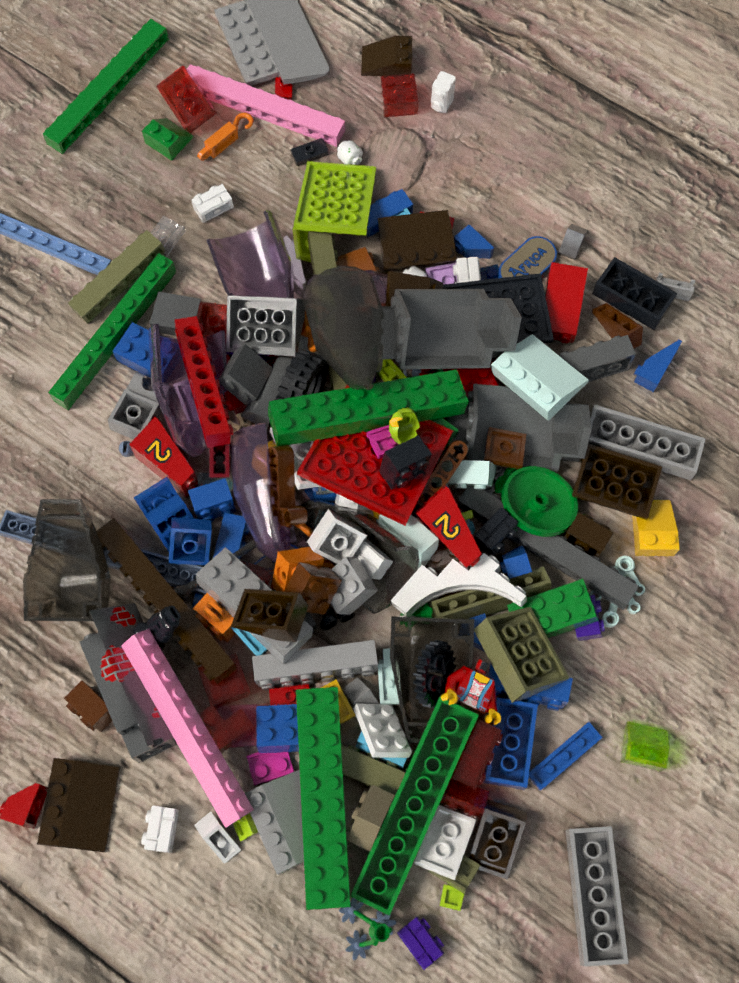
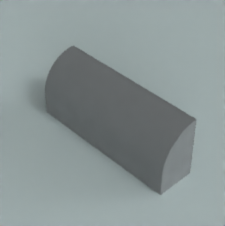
M278 357L271 366L273 369L257 399L246 406L241 417L268 430L271 425L268 417L269 401L276 399L279 392L277 391L278 387L282 383V376L285 375L287 366L291 364V358Z

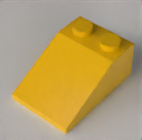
M653 500L647 520L632 515L635 556H674L680 550L678 529L670 500Z

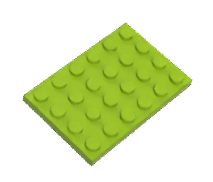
M307 161L294 219V230L353 234L357 236L367 235L376 166Z

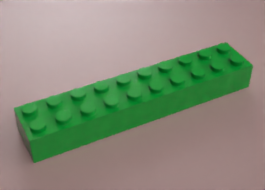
M451 370L269 401L268 417L276 446H284L378 429L389 425L393 414L402 408L412 409L419 422L461 415L465 413L468 399L458 371Z
M338 687L296 690L306 910L351 907Z
M441 696L350 897L389 916L479 714L456 703L448 705L449 700L442 701Z

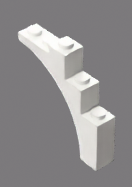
M483 553L480 561L471 567L469 571L468 567L466 568L460 561L456 562L454 559L451 560L439 575L431 567L426 568L421 565L393 597L391 602L397 610L409 618L417 609L430 600L461 590H480L495 593L511 600L520 607L527 602L526 592L518 585L514 587L509 583L508 577L502 573L498 574L500 572L499 561L494 556H487Z

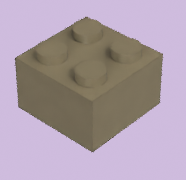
M371 785L368 792L364 791L348 825L347 831L350 834L347 841L371 851L395 795L374 785Z

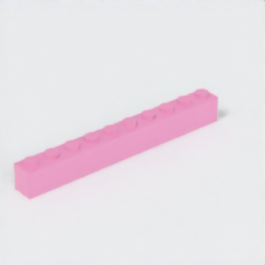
M190 64L181 79L183 91L237 111L248 113L251 116L313 139L322 138L324 143L335 147L338 146L345 133V121L339 117H334L323 111H317L309 106H303L292 100L281 98L276 94H270L262 89H257L246 83H240L232 78L218 75L216 72L207 71L199 66Z
M147 629L134 634L121 647L226 828L254 809L151 631Z

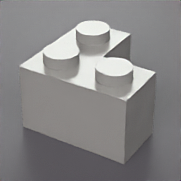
M345 557L332 568L342 580L341 586L331 601L337 614H352L378 591L358 558Z

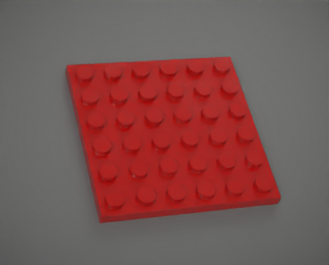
M348 382L345 388L356 386ZM431 420L419 422L420 428L416 430L417 436H420L432 455L425 475L418 480L413 479L402 488L397 487L391 490L379 472L383 458H377L370 440L366 436L368 431L315 440L299 467L297 475L406 526L453 431Z

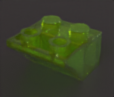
M627 721L620 762L657 771L667 769L670 748L668 730Z

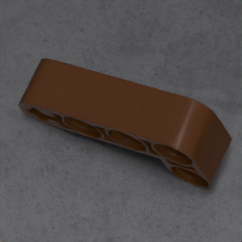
M455 440L449 445L434 468L422 494L427 493L432 497L443 485L448 483L468 452V447L464 442ZM461 444V449L463 450V452H458L456 454L455 458H457L458 460L457 462H455L454 459L448 457L447 455L450 453L453 456V454L455 453V449L453 447L455 445L459 446ZM446 460L451 461L453 464L452 469L449 471L442 469V463ZM434 477L441 478L442 483L439 487L431 485V480ZM419 498L418 504L422 506L424 503H422Z
M289 445L270 447L267 451L269 518L273 524L286 527L305 524L308 517L306 509L295 505L294 451Z

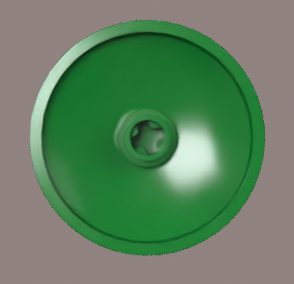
M538 466L520 468L508 477L503 486L501 498L505 511L518 521L517 526L530 534L541 537L560 535L571 526L578 513L577 498L572 496V487L564 478L549 469Z

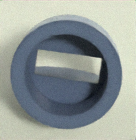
M123 441L120 443L119 452L122 456L130 457L134 454L129 445L131 442Z

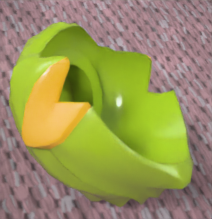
M410 408L398 410L389 421V432L397 444L416 437V430L420 428L417 416Z

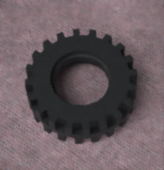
M305 349L297 352L295 358L291 359V364L287 366L285 375L282 376V383L278 387L277 391L279 392L275 400L323 392L324 384L327 381L326 376L329 371L327 370L329 367L328 359Z

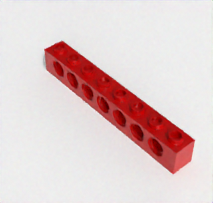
M197 316L174 319L177 341L206 446L210 448L231 444L230 436L233 435L232 424L227 422L229 414L227 408H223V405H225L223 394H219L220 383L214 377L216 376L215 366L210 363L212 362L211 352L206 350L208 343L206 337L202 336L204 334L203 325L198 322Z

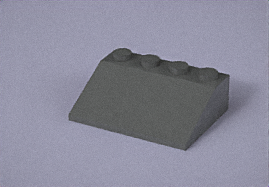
M227 295L226 352L234 353L235 350L246 344L257 354L296 356L305 319V299Z

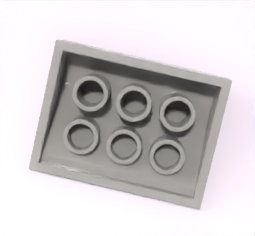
M297 770L245 793L254 809L250 814L277 875L304 863L300 770Z

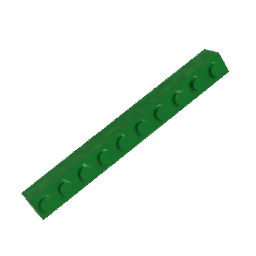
M152 19L144 24L138 33L121 48L120 52L110 60L109 64L99 72L94 80L90 81L88 86L78 94L77 98L67 106L65 111L56 118L50 127L46 128L43 136L47 145L64 154L169 40L166 27Z
M160 253L157 254L48 393L55 403L67 410L72 407L112 356V351L131 323L137 324L157 298L158 291L162 292L177 273L172 260Z

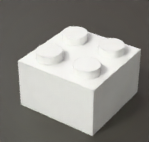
M328 509L307 543L313 552L338 564L345 557H353L367 535L359 525Z

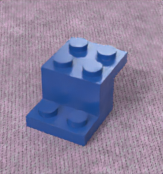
M165 477L133 498L169 552L172 517L194 518L184 501L177 494L170 480Z

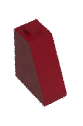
M230 444L209 448L210 478H229Z

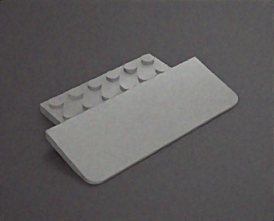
M243 0L214 10L244 82L249 86L276 77H281L283 84L310 81L329 73L326 59L297 0Z

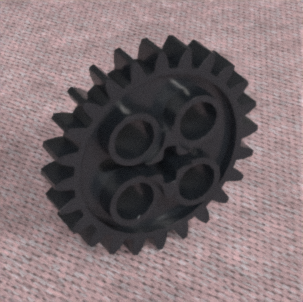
M440 640L430 641V644L425 645L426 650H421L422 657L418 656L419 664H415L417 672L413 674L416 676V679L413 681V684H416L414 692H417L416 699H419V704H422L424 707L435 708L439 697L445 693L448 676L454 673V669L457 667L454 664L456 657H453L455 651L451 650L452 646L448 645V642ZM429 672H432V673H435V674H440V675H442V677H441V676H438V675L431 674V673H429Z

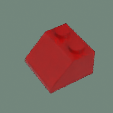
M35 783L9 796L0 807V819L35 829L46 800L48 787Z

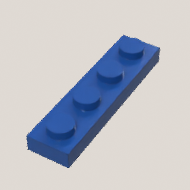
M590 722L586 723L529 772V779L541 791L603 737Z

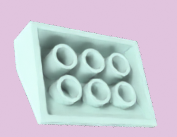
M533 334L517 343L515 351H505L491 364L493 375L548 421L589 382L586 377Z

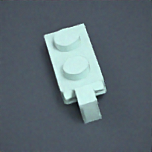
M391 648L383 649V660H378L380 704L400 705L398 663L396 659L391 657Z

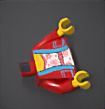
M479 659L474 670L463 666L449 675L445 693L441 696L442 701L449 699L448 705L459 701L485 714L487 711L489 714L485 717L486 723L492 722V718L494 719V725L500 723L501 715L497 712L495 681L485 676L490 664Z

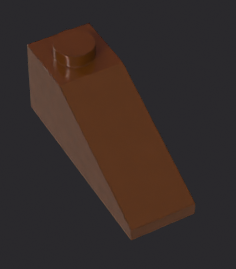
M608 303L592 309V313L611 338L628 335L634 349L642 345L643 327Z

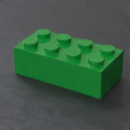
M584 579L526 598L527 602L522 607L516 603L507 605L509 612L531 607L547 638L599 621Z

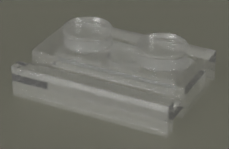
M163 216L151 234L162 243L165 249L163 254L167 257L186 229L185 226H180L177 222Z

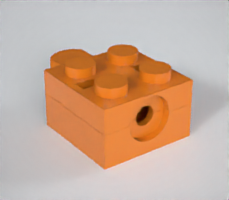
M311 547L278 551L271 586L276 591L284 592L299 562L329 567L331 569L335 565L329 559H324L321 555L313 552Z
M206 593L193 608L196 613L195 616L205 628L210 627V630L213 632L212 634L218 640L222 641L224 639L228 643L236 634L231 628L234 618Z

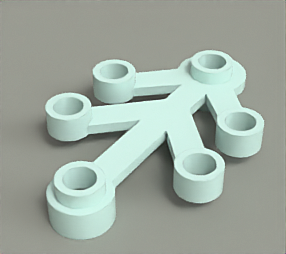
M620 556L613 567L622 576L632 578L642 589L641 593L636 591L634 593L635 596L643 595L645 586L639 582L633 572L635 568L633 559L629 556ZM626 563L628 568L624 569L621 564ZM632 596L627 610L630 614H637L640 610V604ZM611 602L608 611L602 616L604 625L608 628L616 626L619 622V616L616 613L618 607ZM631 605H635L637 610L633 611ZM611 617L613 623H608L606 618Z

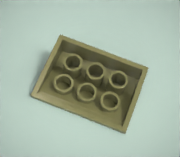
M531 607L487 617L474 629L512 703L529 698L570 678Z

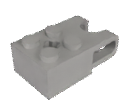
M136 372L108 418L110 430L134 440L154 417H159L171 394V385L161 383L156 390L148 391L144 389V374Z

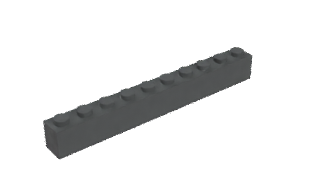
M474 486L467 487L459 498L457 505L463 511L472 510L474 518L484 524L500 507L504 509L502 501L497 495H491L485 490L474 489ZM517 526L518 532L510 539L519 546L523 545L524 549L576 581L584 579L587 588L622 610L626 608L639 587L632 578L624 577L614 567L604 565L598 557L586 554L583 548L578 545L573 546L562 535L541 537L530 534Z

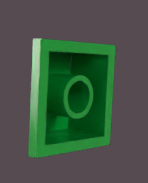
M167 118L152 119L142 130L145 144L171 161L193 138L192 134Z

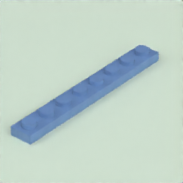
M0 213V234L95 275H98L101 270H104L111 263V260Z

